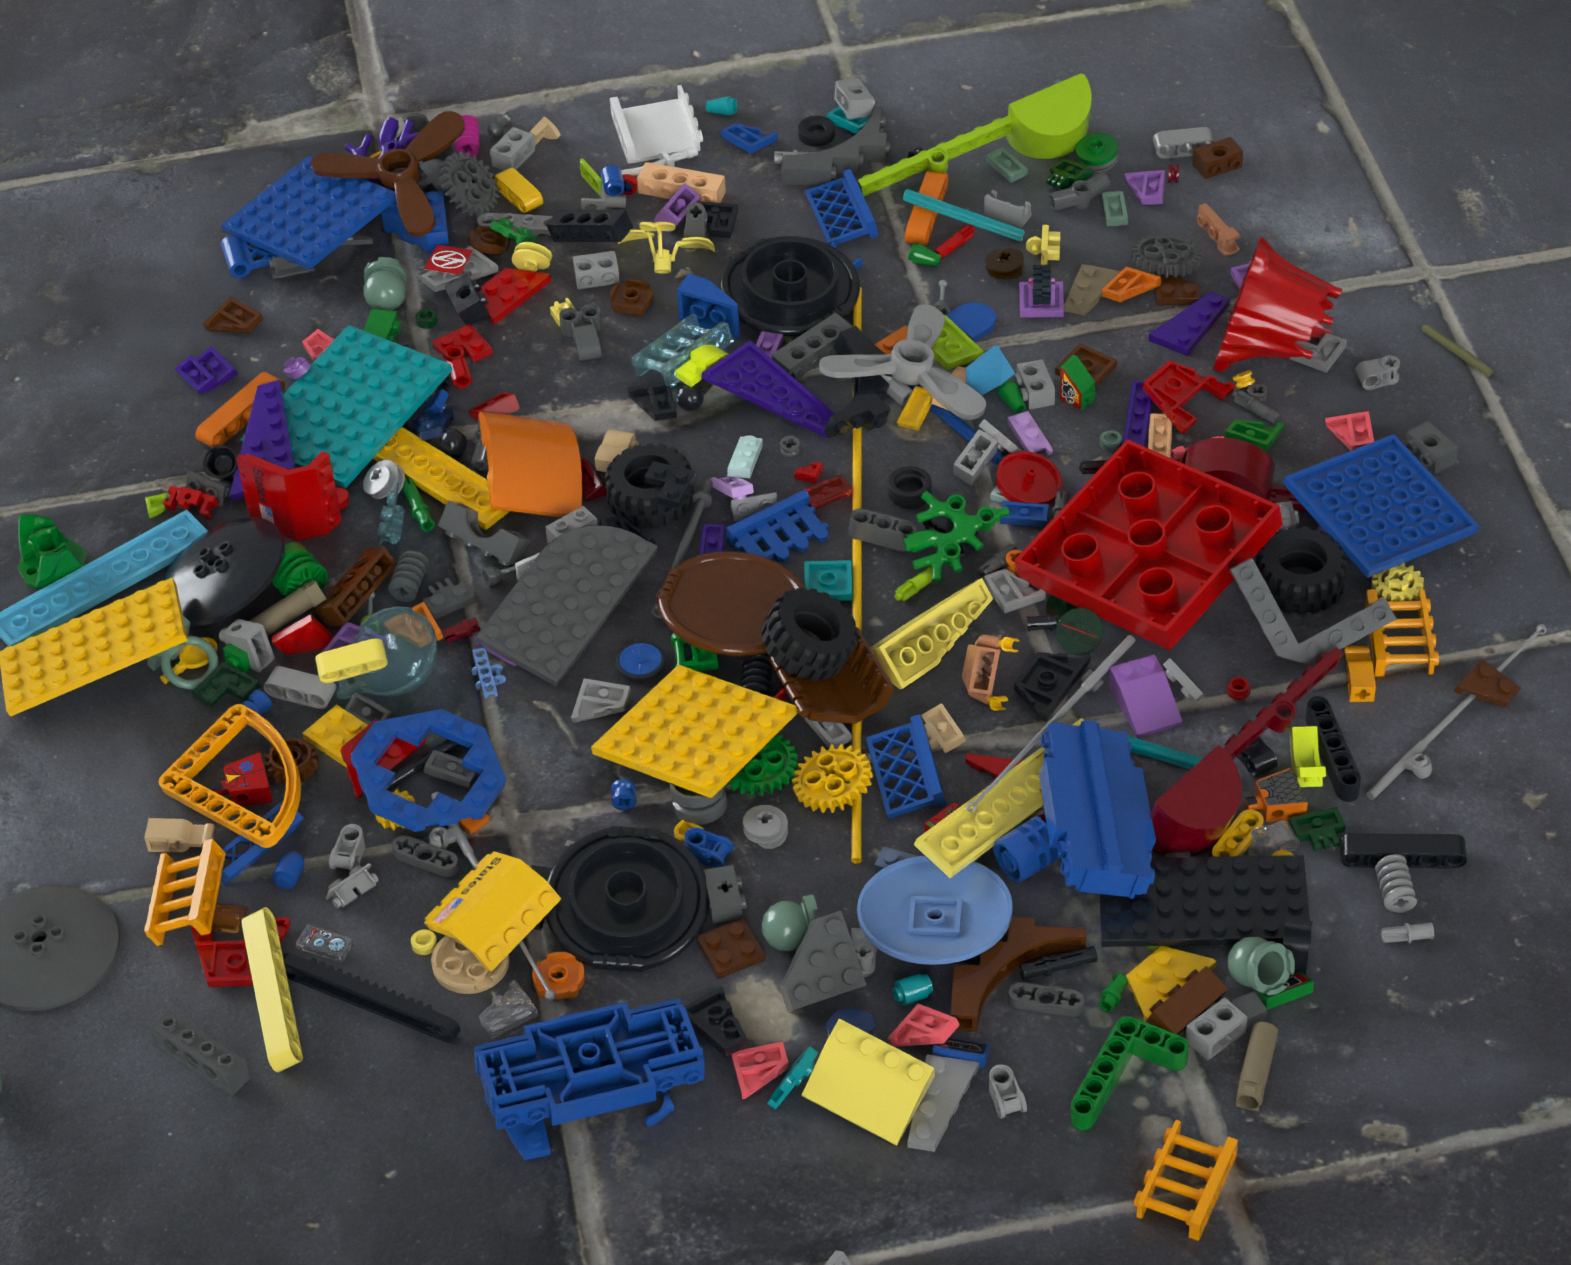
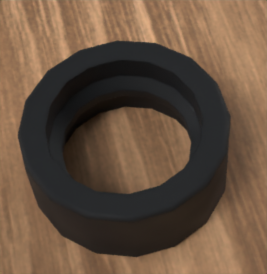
M901 467L895 470L889 477V498L895 505L901 508L911 509L925 505L926 502L921 498V495L925 491L932 494L931 477L925 470L919 467ZM904 483H917L922 486L921 489L914 492H905L897 487Z

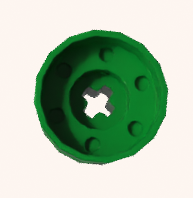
M292 542L285 544L282 564L271 584L285 598L312 579L323 591L328 575L326 569L313 558L312 554L300 543Z

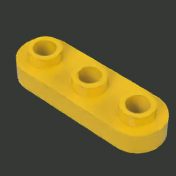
M1252 809L1241 812L1214 845L1212 857L1242 856L1262 831L1263 815Z

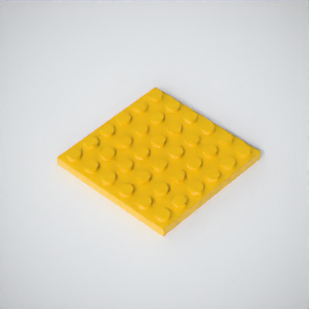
M677 665L591 746L592 754L712 799L797 714V709L793 704Z

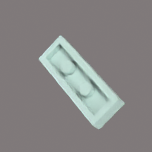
M740 436L728 466V476L751 477L762 449V438Z

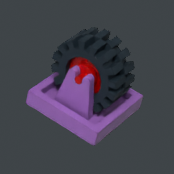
M1033 265V278H1029L1028 282H1019L1020 317H1064L1063 282H1055V278H1051V265Z

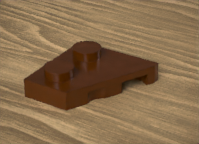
M1164 274L1159 276L1161 277V285L1155 288L1156 305H1192L1201 299L1200 284L1179 277L1175 278L1173 275H1169L1168 278Z
M230 297L203 323V326L207 331L249 334L263 320L261 313Z

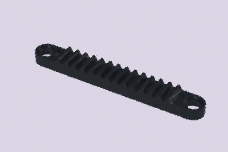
M290 953L283 955L287 978L447 1043H452L461 1031L459 1024L455 1020L433 1011L430 1004L424 1007L423 1001L414 1003L413 997L406 1000L405 994L402 993L397 996L395 990L388 993L385 986L379 989L378 983L370 985L368 979L361 982L360 976L352 978L350 972L343 975L342 969L334 971L333 965L326 968L325 962L322 961L317 964L315 958L308 961Z

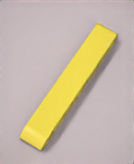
M264 907L242 918V928L267 1058L273 1070L279 1073L301 1062L303 1055L276 920L273 913L267 907Z

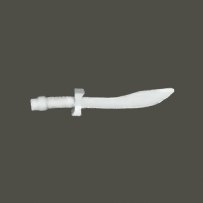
M696 147L686 148L671 155H668L666 151L659 152V160L653 163L675 167L676 161L693 158L698 155ZM642 167L621 170L622 175L636 176L639 175Z

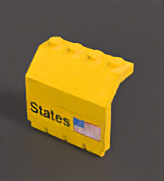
M495 851L491 855L487 854L475 866L476 870H471L458 883L459 887L454 888L440 902L441 906H436L424 918L426 920L424 923L430 930L458 940L490 972L501 963L561 900L551 885L521 859Z

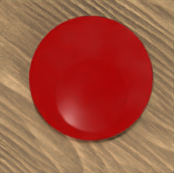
M1029 451L1013 452L1005 456L1000 461L995 474L998 490L1010 502L1050 505L1055 501V495L1062 487L1061 474L1053 462L1040 454Z

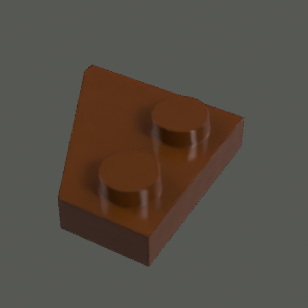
M1481 659L1460 681L1454 692L1462 694L1464 691L1475 694V699L1490 701L1495 705L1506 707L1519 693L1521 687Z

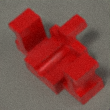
M169 486V500L163 501L166 509L172 511L176 510L178 504L185 510H188L190 505L201 507L199 513L203 518L210 520L213 518L210 514L212 507L217 508L219 503L215 496L204 494L198 490Z

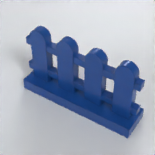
M803 490L727 527L726 542L730 547L735 546L737 551L742 549L745 553L763 556L768 559L774 556L776 560L784 562L789 558L788 549L794 547L799 552H805L808 549V539L812 537L817 542H825L828 538L827 530L829 526L826 522L821 523L815 516L816 509L813 506L809 507L810 496ZM800 521L808 531L802 533L795 523ZM781 530L788 541L783 543L776 532ZM762 540L769 550L763 552L756 542Z

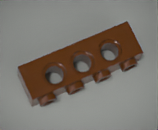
M385 546L367 549L326 595V600L314 609L327 627L345 625L395 568L397 563Z

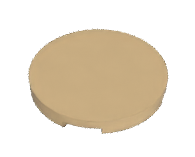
M444 936L433 950L431 964L436 980L443 987L456 993L474 994L486 991L502 980L509 967V954L490 972L458 940Z

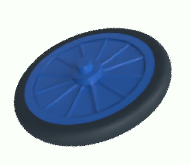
M637 641L624 646L618 652L615 659L618 672L631 680L653 678L663 670L666 663L663 650L656 644L646 641Z

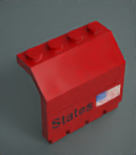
M321 451L308 466L290 470L248 453L237 456L236 459L249 517L263 518L272 522L283 536L295 541L327 535L340 524L342 519L330 455Z

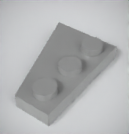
M469 246L466 249L473 250L461 275L430 270L423 274L421 279L422 283L433 291L438 292L446 289L445 286L465 274H468L470 279L474 280L499 272L498 265Z

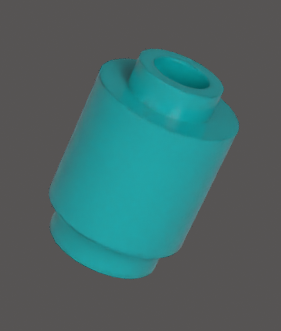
M918 973L895 981L892 993L895 1001L905 1006L928 998V995L933 993V986L927 974L921 975Z

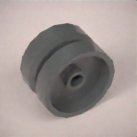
M670 783L674 814L679 820L697 825L708 824L717 820L725 813L727 809L725 786L711 799Z

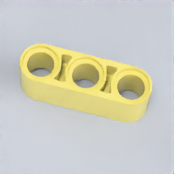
M369 639L325 651L315 657L319 679L323 683L336 682L376 671L388 664L384 644L381 639Z

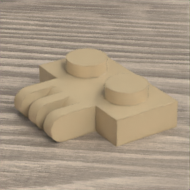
M942 703L921 715L932 750L940 745L943 751L947 753L966 742L963 733Z

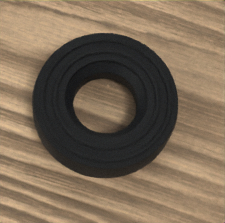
M824 116L807 117L798 125L800 141L809 146L826 145L833 140L835 135L834 123ZM816 128L824 130L821 133L809 132V130Z

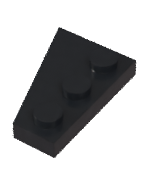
M722 987L685 1006L693 1029L723 1056L727 1057L747 1046V1038L738 1019L735 1018L732 1012L730 1002L727 1001Z

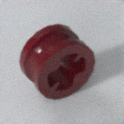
M1168 164V183H1171V181L1179 183V164H1176V166Z

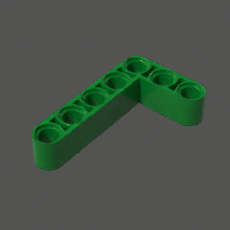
M1129 1016L1120 1018L1072 1099L1070 1114L1072 1126L1077 1130L1083 1131L1090 1129L1094 1125L1133 1055L1167 1069L1180 1071L1188 1063V1041L1182 1036Z

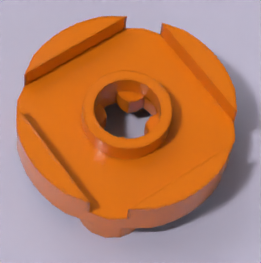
M553 952L546 955L545 960L536 963L548 987L555 992L554 1000L573 999L578 996L579 990L585 982V972L581 961H577L574 955L567 952ZM533 969L534 986L537 989L538 995L545 998L547 991ZM557 973H562L563 975L560 979L553 978L557 976Z

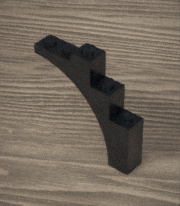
M857 326L841 331L833 347L839 355H882L878 348ZM881 375L851 377L853 382V400L842 411L830 417L824 433L829 438L843 435L846 431L854 428L858 429L861 426L869 431L885 425L891 410L884 402L890 384Z

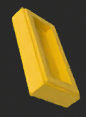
M914 387L897 420L898 426L919 431L932 405L933 398L925 388Z

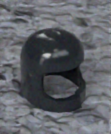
M214 446L204 455L203 470L213 478L229 479L236 472L237 454L228 446ZM230 469H232L231 472L227 475L220 476L218 473V471L221 473H226L225 470L230 471Z

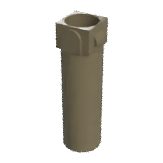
M312 579L249 621L262 624L266 635L269 636L309 609L325 601L326 597Z
M1257 1022L1252 1027L1238 1083L1236 1107L1259 1111V1107L1262 1105L1279 1034L1278 1029L1270 1023Z

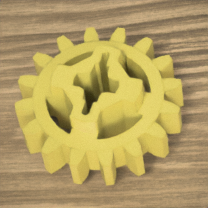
M1402 563L1400 566L1397 565L1373 575L1371 590L1376 589L1377 597L1382 596L1388 601L1418 600L1419 590H1423L1424 578L1420 577V571H1413V565L1407 568L1405 563Z

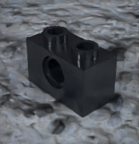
M468 274L445 286L458 315L466 325L474 323L489 313L486 307L488 301L482 292L479 293L482 290L476 279L471 280Z

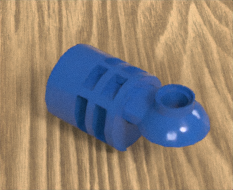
M1039 816L1032 818L999 838L993 845L994 856L1000 868L1010 880L1016 883H1021L1061 858L1058 855V848L1050 847L1047 824Z

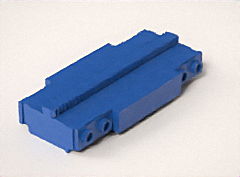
M1085 720L1081 722L1080 726L1064 725V723L1058 722L1049 723L1046 733L1043 732L1041 737V747H1044L1045 753L1039 778L1050 847L1058 848V855L1062 857L1061 874L1065 876L1066 886L1075 885V890H1079V892L1126 896L1131 899L1134 898L1135 894H1146L1149 885L1153 884L1155 879V870L1151 868L1150 862L1152 857L1151 851L1156 838L1153 822L1150 818L1151 811L1143 768L1135 767V761L1130 757L1132 745L1131 742H1128L1127 732L1100 729V723Z
M680 998L665 1000L648 1006H639L629 1010L627 1003L624 1002L524 1026V1035L512 1036L508 1039L492 1043L487 1042L475 1046L474 1051L475 1070L477 1076H480L485 1091V1099L488 1107H490L492 1116L495 1117L497 1130L513 1128L517 1124L529 1121L538 1122L548 1117L553 1126L656 1101V1091L669 1090L674 1086L685 1083L694 1084L704 1080L705 1075L703 1048L699 1046L685 1006H682ZM584 1028V1030H582V1031L569 1033V1032H571V1031Z

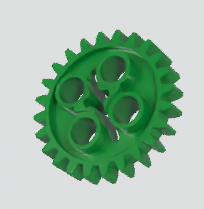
M782 734L777 737L774 736L726 786L731 785L732 791L740 788L741 795L746 791H750L751 797L754 796L755 792H759L760 796L763 797L764 791H768L772 795L773 788L781 791L782 783L789 785V778L795 777L794 771L797 770L798 763L795 747L790 746L789 739L783 741Z

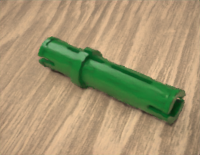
M405 478L402 491L412 508V516L418 520L422 531H427L425 525L428 531H431L435 527V522L430 515V508L423 502L414 481L408 478L410 483L408 484Z

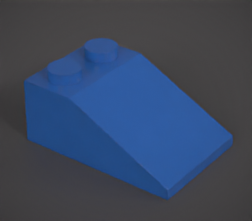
M688 274L677 289L679 322L739 339L738 303L709 279Z

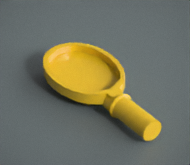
M202 637V639L206 640L213 646L217 653L218 647L216 641L209 637ZM186 645L179 655L180 662L175 664L172 670L178 676L187 668H199L209 663L208 656L201 648L194 645ZM164 674L160 676L164 684L169 682Z

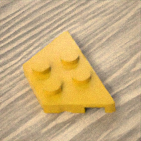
M1160 946L1126 975L1128 979L1127 986L1134 994L1137 1007L1140 1006L1144 1021L1146 1022L1151 1015L1149 1009L1160 999L1163 1002L1169 998L1167 996L1168 992L1177 984L1181 987L1187 982L1184 979L1193 970L1196 969L1200 972L1207 966L1212 971L1216 968V960Z

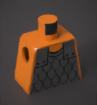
M1291 768L1257 780L1255 782L1254 796L1244 798L1245 810H1260L1264 821L1268 823L1289 821V817L1307 814L1308 802Z

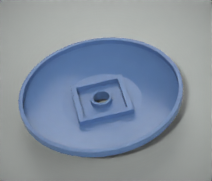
M925 855L898 861L876 873L862 889L857 903V917L860 928L865 937L876 948L903 961L928 965L960 962L987 951L1006 933L1013 913L1011 894L1002 879L992 870L973 861L952 878H949ZM934 916L940 917L939 919H931Z

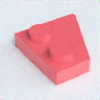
M1369 411L1325 418L1326 427L1350 451L1374 442Z
M917 1004L890 1034L887 1040L893 1047L943 1044L960 1024L957 1018Z
M783 1041L743 1049L731 1054L742 1099L749 1097L789 1069Z

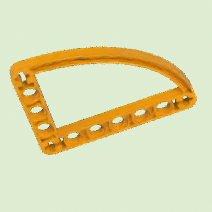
M242 704L230 707L161 775L158 781L166 795L263 848L274 846L287 832L295 818L301 797L299 770L285 740L266 719ZM247 724L261 733L275 747L281 756L285 768L286 791L284 801L272 823L192 780ZM227 730L224 734L217 736L220 731ZM210 746L205 752H200L204 747ZM193 763L191 767L183 769L187 764ZM192 788L189 793L182 795L183 791ZM208 797L204 802L197 803L201 798ZM218 806H224L220 811L213 812ZM240 814L237 819L229 821L232 816ZM256 823L253 828L246 830L248 825Z

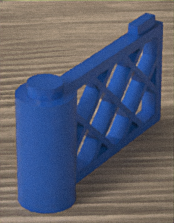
M234 235L224 238L221 242V248L229 271L235 278L246 277L252 269L268 266L269 260L273 259L272 257L278 256L263 251L259 247L248 246L250 243ZM257 255L264 257L263 259L253 261Z

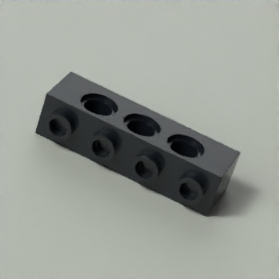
M626 209L558 210L546 224L554 242H621L633 228Z

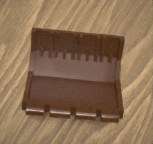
M857 628V646L842 670L828 679L820 680L818 678V680L814 681L808 680L807 677L803 679L798 678L796 674L792 672L789 674L784 671L785 668L781 665L778 666L774 662V658L770 657V663L801 717H807L811 721L856 724L886 706L889 697L893 693L894 686L859 628Z

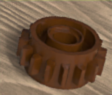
M299 738L284 739L296 761L301 784L307 782L311 776L315 775L314 770L319 768L318 753L315 751V746H309L307 740L303 741ZM274 746L270 747L269 754L265 755L266 762L264 764L266 772H268L270 779H275V783L286 786V774L281 756Z

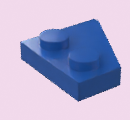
M734 123L721 130V137L750 154L778 141L777 132L772 131L770 135L760 133V128L747 127L738 123Z

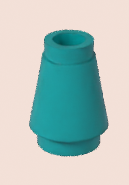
M731 96L707 100L706 111L708 113L732 116V114L737 113V100Z

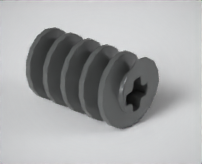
M409 550L400 555L388 586L391 596L396 600L406 603L415 600L429 564V560L424 554Z

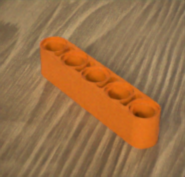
M926 171L919 193L943 201L948 186V173ZM914 205L905 230V243L917 245L920 243L923 246H927L938 213Z
M267 372L260 373L198 426L195 433L196 440L211 448L224 445L248 424L257 386L279 380L282 385V391H284V381Z

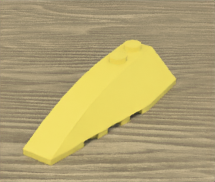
M978 579L870 647L891 683L897 688L903 689L937 666L943 655L950 651L955 645L954 642L960 635L966 632L970 623L977 619L993 600V597L983 579Z

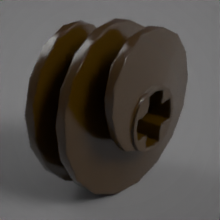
M1017 249L992 251L985 259L986 272L989 276L1001 280L1015 279L1022 276L1024 267L1023 253Z

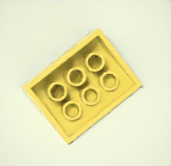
M839 1019L823 1047L802 1093V1097L897 1146L935 1077V1068Z

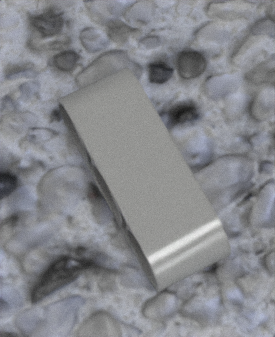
M1208 127L1161 131L1156 133L1152 139L1156 154L1161 159L1194 156L1195 148L1215 142L1212 131Z
M277 666L273 669L263 689L273 698L317 709H325L337 690V686L334 682H321L318 675Z

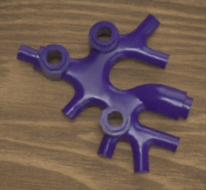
M387 117L383 121L379 133V145L382 152L378 159L389 150H405L419 133L410 134L414 124L413 121L406 120L398 141L394 139L399 129V121L392 117ZM365 134L361 146L355 147L351 143H347L345 150L352 155L367 157L373 136ZM364 178L375 184L378 181L376 178Z

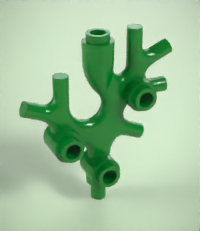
M925 491L921 498L930 506V509L916 514L918 522L921 523L944 516L952 520L954 527L949 533L921 530L906 536L907 538L903 539L904 547L907 552L911 551L912 553L930 546L936 547V553L914 560L912 564L915 570L930 566L932 568V581L940 582L943 563L947 566H952L955 573L963 570L960 562L961 548L959 544L965 542L972 545L977 551L981 550L984 544L975 536V532L978 529L982 531L992 530L995 523L1000 521V518L1010 515L1007 506L999 509L985 506L980 508L976 515H968L965 513V499L961 495H951L947 502H942L933 497L928 491Z

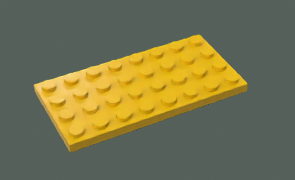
M173 577L0 651V668L5 706L10 717L188 641L177 585Z

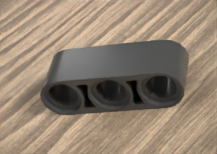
M860 508L852 511L848 526V534L854 539L904 552L906 549L903 539L917 531V527L913 522Z

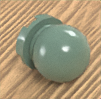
M379 257L378 261L371 264L370 262L367 263L364 269L365 284L363 287V294L367 304L371 308L393 311L399 308L406 296L407 269L400 265V261L390 257Z
M813 894L802 896L803 902L800 904L793 901H780L771 905L764 913L761 932L770 946L779 951H794L798 949L810 922L816 917L815 910L818 908Z
M1246 937L1234 944L1230 950L1227 965L1231 977L1241 986L1254 988L1256 991L1267 995H1275L1286 989L1287 986L1284 984L1287 982L1289 975L1294 974L1295 961L1292 952L1282 944L1273 941L1269 942L1260 937Z

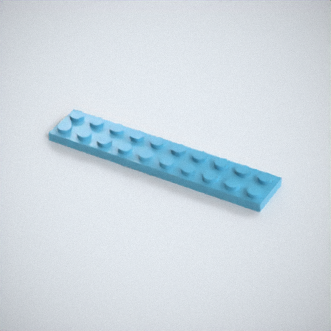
M188 510L179 513L0 612V638L7 646H13L25 641L29 637L44 633L50 628L60 626L170 565L183 550L208 530Z

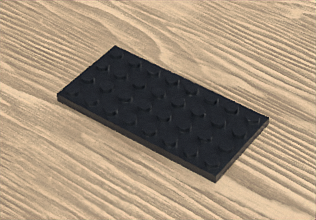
M1304 855L1151 858L1150 866L1155 870V879L1153 884L1149 885L1146 894H1135L1133 899L1126 896L1099 894L1101 947L1234 945L1246 937H1260L1269 942L1273 941L1283 944L1286 918L1310 921Z

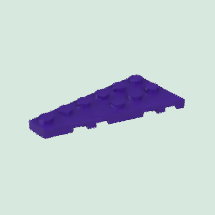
M748 341L702 373L701 379L826 438L828 437L824 430L830 417L835 413L753 342Z
M279 380L257 386L240 455L248 453L290 470L295 468L282 385ZM238 464L230 492L232 501L245 497Z

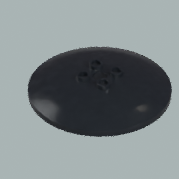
M246 517L223 523L202 534L183 550L170 565L162 581L173 577L177 585L182 614L190 621V626H201L220 621L247 606L270 584L284 558V537L275 524L263 518Z

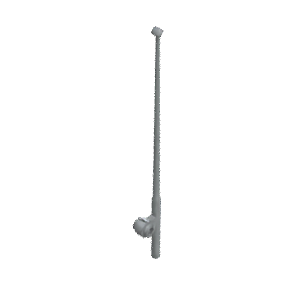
M1544 624L1538 625L1536 627L1537 631L1496 670L1501 672L1538 634H1545L1547 632L1546 626ZM1470 694L1423 740H1420L1366 793L1367 797L1370 800H1374L1405 769L1412 770L1418 778L1429 777L1432 771L1431 760L1421 753L1476 695Z
M1128 635L1094 672L1089 669L1080 679L1083 683L1078 691L976 801L968 803L967 810L969 812L976 811L977 804L1041 739L1043 732L1046 733L1049 723L1058 722L1086 692L1090 690L1095 692L1104 683L1101 678L1109 670V667H1112L1135 643V638L1132 635Z
M434 792L431 797L433 800L439 792ZM458 823L447 825L449 827L447 830L443 827H436L430 832L429 844L445 850L450 843L457 842L474 870H476L475 866L479 862ZM522 940L519 946L547 991L545 999L549 1001L554 1000L555 992L548 987Z

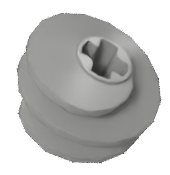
M391 460L379 461L367 472L363 481L364 491L375 499H382L386 496L389 498L395 497L403 488L405 481L404 471Z
M759 805L751 808L744 815L743 831L745 836L752 842L758 843L764 849H773L780 846L786 840L788 820L785 813L779 808L771 805Z

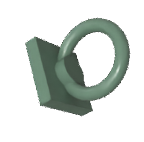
M183 616L188 641L149 657L147 665L153 671L161 665L165 677L177 687L197 689L207 685L215 677L219 660L215 649L209 642L197 636H188L190 621ZM186 645L197 646L208 656V670L200 678L193 680L183 679L177 676L171 668L170 660H174L184 650Z

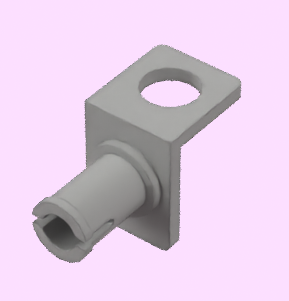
M601 184L600 199L582 198L580 210H586L585 207L588 204L596 205V210H605L606 207L625 209L626 195H607L603 184Z

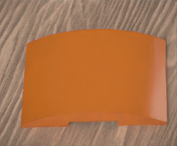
M479 412L482 445L486 446L489 468L487 484L491 509L564 517L582 507L580 452L575 433L568 423Z

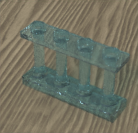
M691 314L632 356L631 360L636 375L642 376L650 369L662 372L666 386L673 387L681 381L676 378L675 370L691 359V351L704 345H715L723 350L734 341L728 323L721 322L709 330L700 327L696 315ZM697 335L701 336V337H700L699 339H697L696 341H693V340H692V339H693L694 337H696ZM682 346H683V347H686V348L683 349L681 352H677V351H676V350H678L679 348H681ZM665 358H670L666 363H660Z

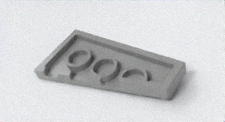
M927 1054L925 1063L935 1068V1077L913 1116L907 1142L908 1148L935 1152L949 1126L952 1115L956 1113L962 1096L964 1093L966 1094L973 1076L979 1070V1062Z

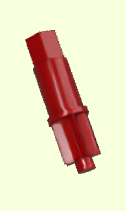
M972 225L963 226L935 249L934 252L941 255L940 260L972 238L975 227Z

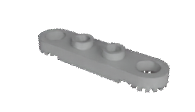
M484 213L477 218L478 227L491 226L493 220L506 218L513 221V226L520 228V226L532 230L531 234L533 235L545 234L547 236L548 234L551 236L546 224L553 216Z

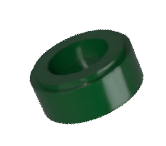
M422 309L415 315L417 326L423 329L432 328L438 322L437 313L432 309Z

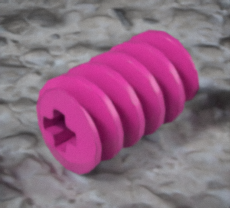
M462 115L465 122V131L454 142V148L457 154L462 151L463 154L469 152L470 157L477 156L480 147L479 122L472 115Z

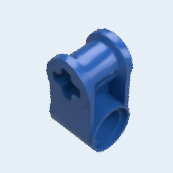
M698 827L688 829L684 835V845L692 851L700 863L711 868L723 867L724 859L734 849L733 843L728 838L718 836Z

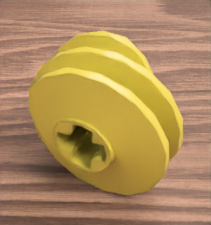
M523 242L515 246L512 263L519 270L536 272L537 270L547 269L553 255L550 250L540 244Z

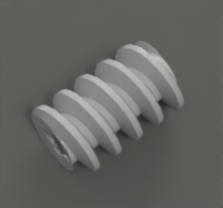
M1398 854L1382 858L1375 866V872L1386 909L1394 913H1404L1414 908L1417 904V899L1414 898L1416 893L1413 889L1409 868L1406 865L1407 861L1404 856Z

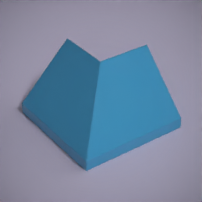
M994 345L966 367V384L980 395H984L1003 384L1015 372L1000 348Z

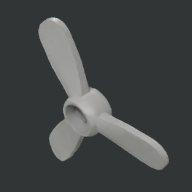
M921 304L914 309L907 328L906 340L896 343L891 354L832 355L823 357L819 363L820 372L829 377L850 378L891 374L897 381L903 384H921L940 404L965 420L980 418L986 409V400L982 395L960 379L933 366L934 353L932 348L941 333L945 318L940 310L931 305Z

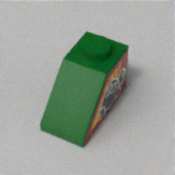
M1073 354L1060 369V400L1083 410L1096 397L1095 381L1078 356Z

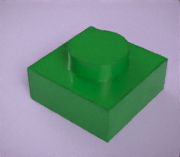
M231 643L223 648L225 663L230 669L237 670L243 674L251 669L247 652Z

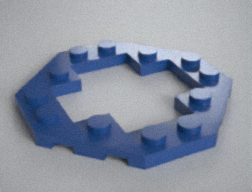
M443 709L375 721L351 753V762L357 771L358 780L368 800L370 812L414 832L425 830V826L438 824L441 827L459 823L461 819L472 818V820L483 818L506 785V777L486 729ZM430 731L469 748L470 750L462 760V767L475 771L480 776L462 802L439 792L430 806L425 808L386 791L394 781L395 773L376 764L396 738L418 747Z

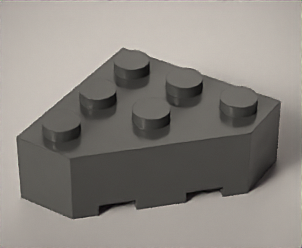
M841 910L810 922L806 930L807 932L779 986L787 1012L866 986Z

